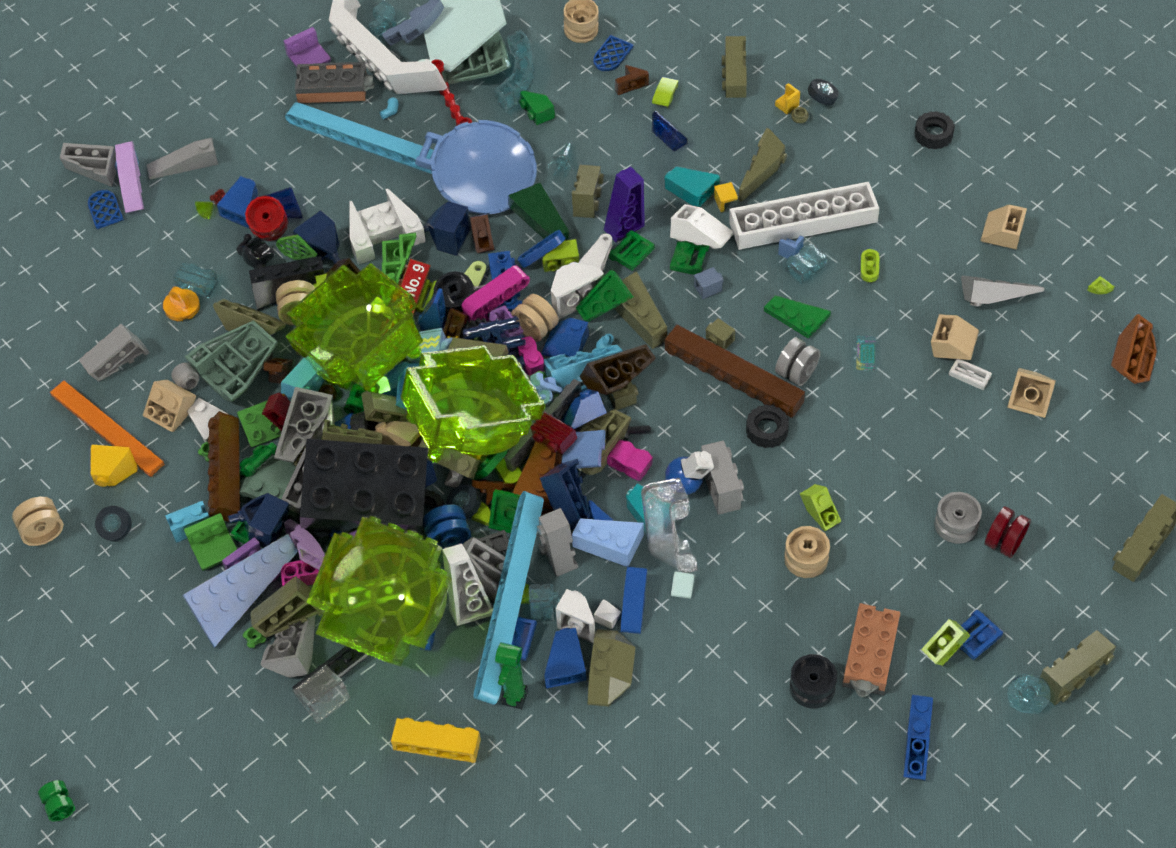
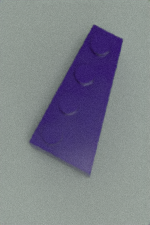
M631 166L616 174L603 229L612 236L615 243L624 239L630 230L636 232L645 226L644 179Z

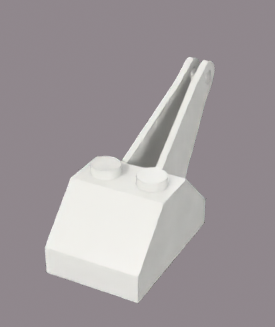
M602 234L578 263L572 262L557 270L551 288V300L558 320L577 311V305L604 277L603 270L612 247V236L610 234Z

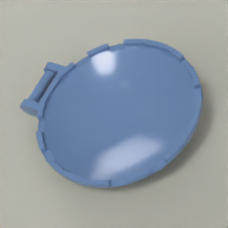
M489 120L462 123L443 136L427 132L423 148L415 160L416 165L431 170L437 189L447 201L467 206L468 211L475 214H496L511 209L508 206V195L534 185L537 172L534 152L528 141L526 142L520 136V133L513 128ZM431 144H436L431 158L427 159Z

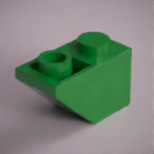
M528 91L520 92V106L527 111L529 119L533 120L536 125L555 118L554 105L546 95Z

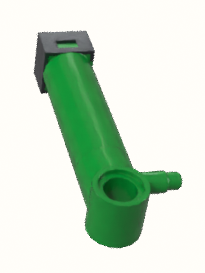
M500 642L495 655V663H498L500 666L498 684L503 686L502 705L522 710L528 694V686L523 682L520 661L522 647Z

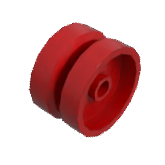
M257 197L247 206L245 212L246 222L255 237H260L263 241H272L281 237L287 230L288 219L282 204L274 197Z

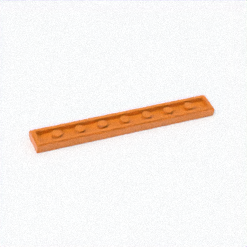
M62 381L50 391L52 397L109 444L118 447H129L137 467L151 477L165 465L158 456L66 381Z

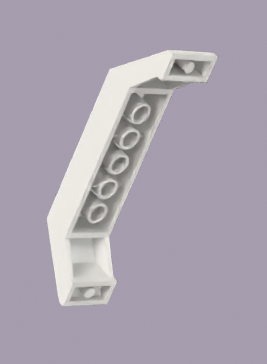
M358 0L332 1L329 22L332 25L330 28L333 33L338 35L336 37L341 45L345 44V47L351 54L355 53V57L359 62H365V67L368 71H373L375 77L380 82L383 80L385 87L389 91L393 90L396 94L439 91L447 88L439 70L428 59L418 62H401L356 19L357 10L361 6Z

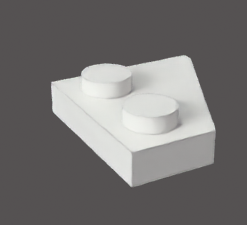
M198 398L187 410V413L204 442H208V422L210 418L214 417L219 411L226 412Z

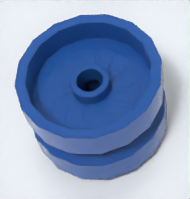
M440 506L431 510L423 518L424 532L427 535L430 548L435 552L443 553L442 549L459 544L463 545L472 537L469 524L466 522L465 513L460 506Z

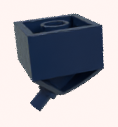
M448 201L439 207L423 226L424 233L430 232L438 251L455 256L458 255L471 231L467 206Z
M321 210L293 230L294 235L298 234L317 253L316 256H321V260L327 257L330 260L332 259L334 263L341 260L337 252L340 244L335 222Z
M266 493L245 504L240 511H237V514L229 515L228 520L229 523L244 522L248 540L250 541L255 537L260 547L264 548L277 541L284 529V522L289 519V503Z

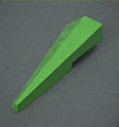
M416 233L399 234V240L382 241V295L386 306H389L416 240Z

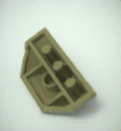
M226 299L213 304L214 310L227 331L236 329L253 320L270 336L286 326L285 323L277 318L250 307L232 303Z
M614 409L585 423L579 432L606 431L605 450H602L601 467L580 468L578 470L588 475L601 472L607 464L609 453L619 440L624 439L631 417Z
M597 629L589 673L588 705L609 707L614 700L631 687L636 647L618 631Z

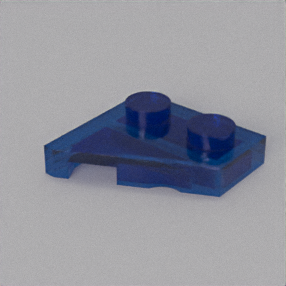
M292 187L265 195L274 197L282 204L287 218H303Z

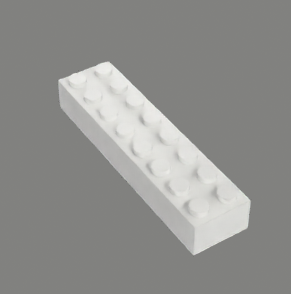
M864 182L731 208L729 223L734 232L733 235L738 250L779 242L781 239H796L800 235L806 237L878 222L879 206L870 183Z

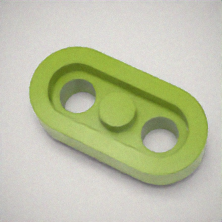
M867 249L861 254L860 276L866 282H874L879 277L880 256L876 250Z

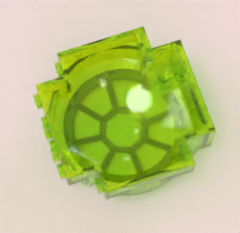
M372 263L368 264L357 275L345 265H342L287 312L296 327L285 337L292 348L310 363L314 371L323 379L335 384L343 385L353 381L359 384L364 391L379 393L380 386L377 382L407 355L412 359L419 358L422 352L420 344L423 342L414 324L415 319L412 311L417 307L414 298Z
M486 345L421 353L419 366L406 369L401 399L407 408L406 418L409 423L416 424L429 448L427 456L432 462H439L443 458L445 448L471 455H490L506 451L519 442L520 437L528 435L532 420L541 419L542 413L545 410L544 400L539 396L536 387L533 386L514 355L493 357Z
M370 515L369 519L362 517L355 536L342 532L341 535L334 533L306 603L325 610L316 631L317 635L388 663L401 666L404 658L409 655L411 644L425 649L430 635L434 632L443 616L447 601V591L452 578L447 576V571L440 569L441 564L438 558L442 547L437 545V540L429 537L423 540V536L410 530L404 533L405 529L392 523H388V526L381 524V519Z

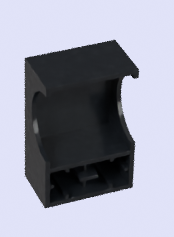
M307 439L300 527L348 532L350 529L357 527H389L404 530L413 536L421 537L428 448Z

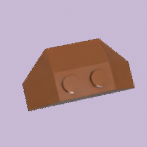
M1137 314L1119 335L1111 364L1113 368L1134 384L1150 381L1157 353L1155 337L1152 332L1153 325L1140 314Z

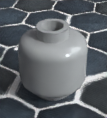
M181 363L173 369L171 378L176 385L185 390H191L197 386L199 374L189 363Z

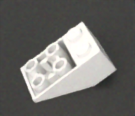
M684 204L671 217L670 238H675L678 241H689L695 245L703 244L718 249L722 248L734 234L731 229L700 207Z

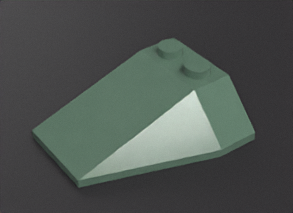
M500 32L495 33L453 71L448 72L444 70L442 72L444 81L448 82V84L479 79L493 76L512 67Z
M253 320L198 345L185 358L198 372L202 380L225 401L233 402L248 389L278 343Z
M271 455L255 470L256 473L252 477H243L240 480V501L247 504L251 498L255 499L266 493L281 499L296 469L294 464L274 459L275 455ZM289 510V519L299 523L300 514Z

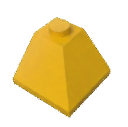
M91 445V477L95 485L101 487L115 486L137 472L138 467L129 447Z

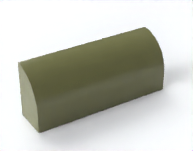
M365 391L361 395L366 420L381 423L393 421L421 423L420 417H424L396 406V396ZM427 418L428 427H431L435 421Z

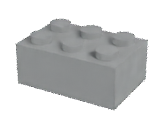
M724 440L701 446V452L706 451L711 454L714 468L704 477L717 514L740 510L744 486L742 480L737 477L738 469L736 463L731 461L732 453L730 447H726Z

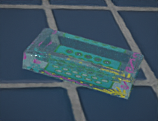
M876 336L856 337V370L875 371Z

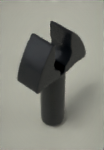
M649 425L628 426L623 441H628V437L631 434L650 433L651 427Z

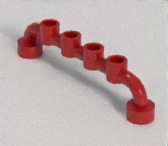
M435 59L431 63L437 67L442 76L444 63L442 60ZM445 82L447 88L439 90L440 95L444 96L445 105L450 107L451 117L456 119V126L465 122L472 123L470 118L461 115L460 106L456 105L454 94L450 93L449 84Z

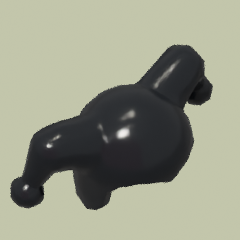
M250 234L244 235V240L236 249L246 264L254 269L266 267V264L275 256L272 249L260 237L252 239Z

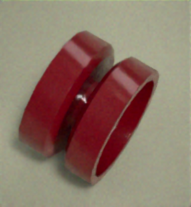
M1004 506L992 523L984 544L993 550L1001 545V554L1012 558L1028 531L1031 519L1021 514L1014 520V510Z

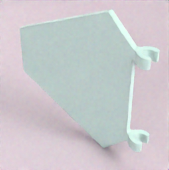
M441 0L444 5L443 11L436 21L424 32L430 57L429 61L432 62L435 59L442 60L444 70L448 72L453 71L507 24L501 0Z

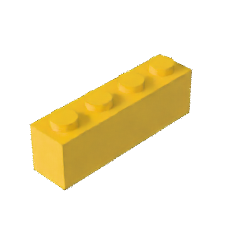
M397 718L391 738L393 750L476 763L481 742L480 733L474 728H456L451 724L437 725L431 721L418 722L411 718Z

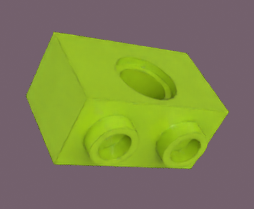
M948 619L921 650L935 664L943 666L971 635L956 621Z

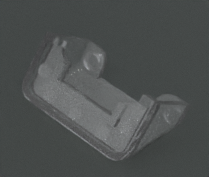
M680 478L645 485L641 491L648 547L651 555L683 573L698 571L697 561L690 551L688 540L681 541L676 532L675 520L686 517L690 512L689 498Z

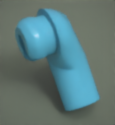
M396 98L388 99L387 108L380 111L382 119L397 113L399 102Z
M606 334L596 343V348L611 346L614 337L611 334Z

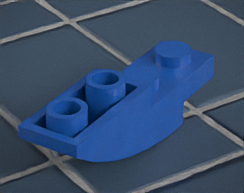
M911 696L904 778L926 779L933 697Z

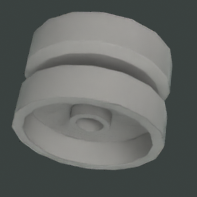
M795 337L789 341L781 352L775 372L783 378L789 377V380L797 386H802L814 372L821 352L812 345L806 347L805 341Z
M951 492L945 495L939 501L934 522L937 533L944 540L955 544L966 543L972 540L978 531L982 514L981 505L976 498L968 493Z

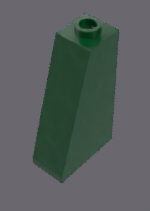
M541 183L508 195V206L543 239L560 230L565 236L564 241L569 240V230Z

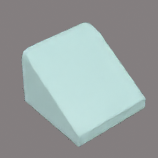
M674 572L671 596L691 599L694 574Z

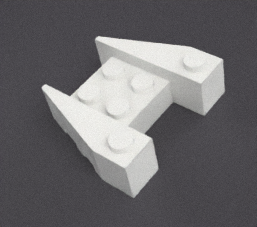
M386 189L387 202L358 212L353 202L349 201L350 242L358 265L375 259L373 245L398 237L399 234L416 233L417 237L413 246L426 242L424 228L418 216L389 189Z

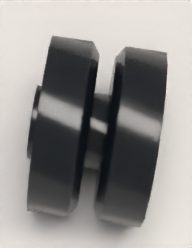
M457 271L442 275L436 281L433 289L434 294L438 289L443 290L447 316L451 308L463 312V301L476 292L469 276Z
M817 654L805 655L795 661L790 677V693L792 698L799 705L806 708L816 709L828 704L835 694L837 671L834 664L828 658Z

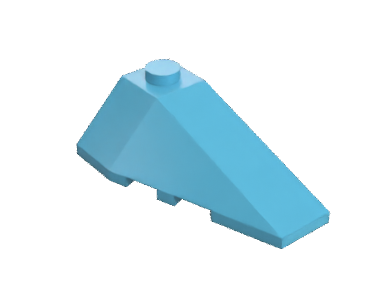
M618 345L595 348L592 350V353L578 351L575 356L566 357V354L544 359V370L547 377L555 378L556 386L562 387V390H564L565 386L570 384L573 379L582 382L580 375L587 363L623 352V350Z

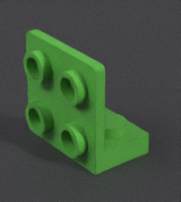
M267 401L237 412L251 447L281 436V429L275 427L273 422H270L265 415H262Z
M221 513L184 529L202 571L223 563L222 560L237 550Z

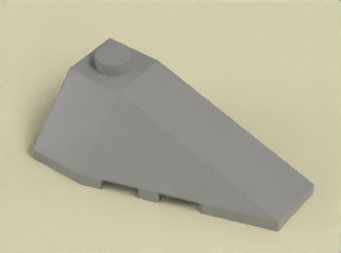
M213 138L194 141L147 164L149 179L218 165Z
M961 276L964 300L971 302L970 305L982 306V303L991 304L1044 291V287L1018 282L1010 284V282L995 280L993 282V280L981 277Z
M295 387L274 459L294 463L306 446V440L311 439L327 416L333 395Z
M316 615L307 618L306 622L301 623L299 621L289 625L290 628L276 633V640L272 645L268 644L264 651L261 666L289 678L307 675L312 662Z

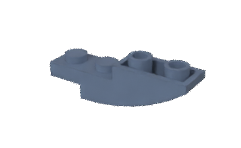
M430 0L428 3L416 7L413 11L409 12L410 19L404 20L401 24L389 28L386 32L382 33L384 39L389 46L403 39L406 43L411 42L436 21L444 9L441 0Z

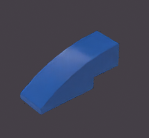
M627 567L621 632L641 634L647 568Z

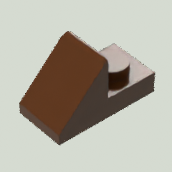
M625 65V76L615 79L617 95L649 85V72Z
M488 214L469 217L476 253L494 250Z
M454 308L449 310L443 328L446 338L448 336L452 338L459 336L460 339H463V330L465 329L468 314Z
M275 357L265 362L264 370L269 371L268 381L281 384L282 380L290 373L293 360Z
M472 480L474 488L480 489L481 493H487V505H492L495 489L511 492L515 488V483Z

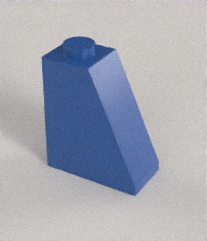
M240 176L218 202L219 215L249 228L245 212L250 202L258 197L256 183L252 179Z
M563 628L555 632L544 674L546 689L587 680L576 628Z

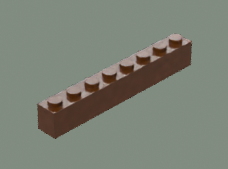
M678 324L665 338V351L668 354L682 359L685 363L691 364L700 371L714 376L717 380L729 384L732 388L746 393L749 397L761 401L764 405H774L777 408H781L791 418L794 417L804 403L805 391Z

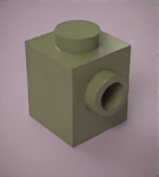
M719 318L706 327V340L725 350L735 341V329Z
M631 382L622 390L608 394L615 410L636 404V396L639 395L636 385H632Z

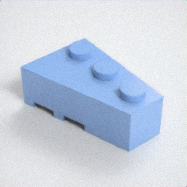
M580 519L572 533V545L574 548L628 567L644 536V523Z

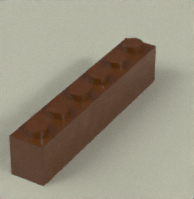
M219 411L208 422L209 516L212 517L221 513L224 521L229 522L228 516L237 514V511H240L239 418Z

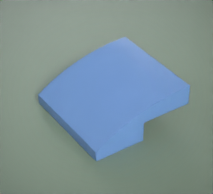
M606 431L576 432L577 440L563 454L562 463L578 459L579 465H576L577 469L601 467L602 450H605Z

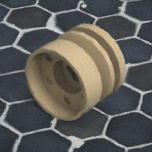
M570 0L566 3L564 7V33L568 39L577 43H586L597 36L599 11L596 3L592 0Z

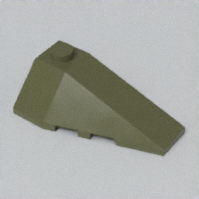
M766 128L758 143L757 156L753 155L750 170H747L739 188V201L741 202L779 169L781 163L784 164L786 161L785 145L769 128Z

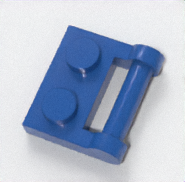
M975 610L971 617L960 625L967 631L976 623L981 624L970 633L971 636L960 647L972 660H975L1003 635V632L979 610Z

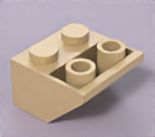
M1006 205L989 212L981 242L1017 249L1027 208Z
M939 314L931 339L933 356L971 360L979 330L957 315Z
M169 380L153 382L143 416L174 432L188 416L187 410L194 404L196 395Z

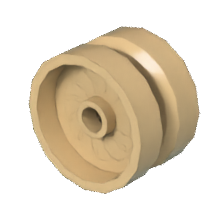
M301 280L289 281L277 289L278 316L283 323L296 326L304 325L305 318L315 319L318 316L316 290L311 283Z
M530 294L523 300L522 304L518 305L511 312L512 316L519 318L516 321H520V327L524 329L523 335L525 337L531 336L535 342L543 339L547 332L551 331L559 322L553 307L537 294Z
M48 497L28 499L17 506L12 515L23 543L29 546L46 544L59 536L63 530L64 524L53 501Z
M802 526L794 529L788 535L784 559L785 565L791 573L802 578H814L826 569L830 553V542L826 534L818 528Z

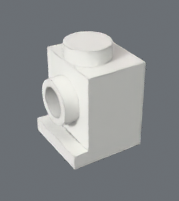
M706 451L694 452L687 459H681L685 478L702 479L714 468L711 454Z

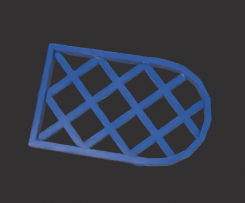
M610 35L593 58L595 67L601 71L616 69L631 51L633 44ZM620 43L622 47L616 48L615 44ZM613 45V49H607V46ZM623 49L624 53H617V50ZM615 51V55H610L609 52ZM607 53L608 56L602 57L601 54ZM617 57L618 60L612 61L611 58ZM609 59L610 62L604 63L603 60ZM601 60L602 64L597 65L595 61Z
M100 190L89 197L88 208L90 209L96 229L124 220L117 203V198L111 191ZM98 197L96 201H92V199ZM100 199H105L103 204L99 203ZM108 201L113 202L110 206L106 205ZM96 205L101 206L99 210L94 209ZM103 207L108 208L106 212L101 211ZM111 209L116 210L114 214L109 213ZM99 213L104 214L102 218L97 217ZM106 216H111L109 221L105 220Z

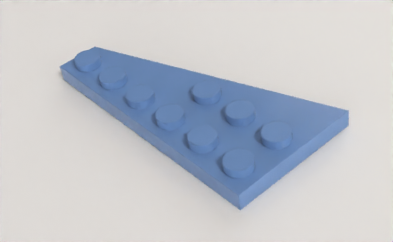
M288 534L183 595L213 648L280 573L283 565L288 563L298 552Z

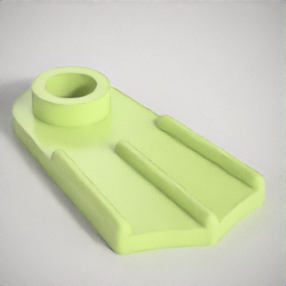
M475 261L464 273L469 276L474 287L480 286L486 272V265L482 261Z

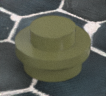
M797 107L792 112L791 118L796 123H804L808 120L809 114L805 108Z

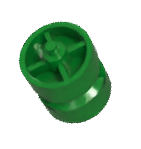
M363 383L353 384L344 406V411L348 415L364 411L361 395L365 391L372 392L369 385Z
M55 780L39 789V798L42 804L45 805L44 809L50 821L64 820L74 813L75 805L72 799L68 797L69 792L64 781Z

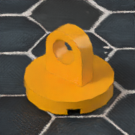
M174 286L163 301V309L166 316L171 320L183 321L186 318L191 319L200 309L199 298L192 290Z

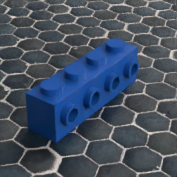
M510 251L488 254L492 280L512 266H515V259L511 258ZM520 291L497 308L506 306L511 314L513 309L522 304V301L517 299V297H520Z

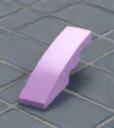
M133 142L115 145L119 182L125 212L130 213L143 210L142 188L139 179L140 171Z
M288 519L285 521L286 534L290 536L296 546L300 560L325 574L328 573L325 554L316 539L293 520Z

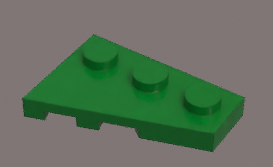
M610 270L577 305L576 310L584 321L590 322L632 299L633 295L614 270Z
M776 295L764 306V312L808 339L831 315L829 310Z

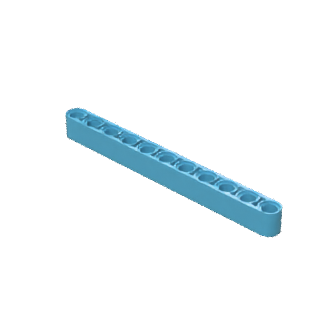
M295 102L285 115L286 120L292 125L432 174L431 170L415 164V160L423 148L421 145ZM429 149L427 159L431 158L434 150Z
M526 491L522 492L518 500L473 694L474 699L492 705L497 703L502 688L498 684L500 666L498 663H495L496 651L500 642L512 644L537 534V526L539 525L538 517L541 516L544 502L542 497Z

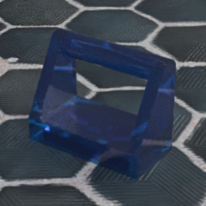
M658 111L653 112L652 132L673 151L687 144V138Z

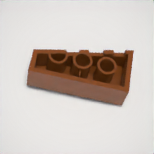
M535 442L513 493L521 495L523 491L540 496L544 499L542 509H553L542 487L540 478L561 464L562 455L549 450L543 442L541 444Z

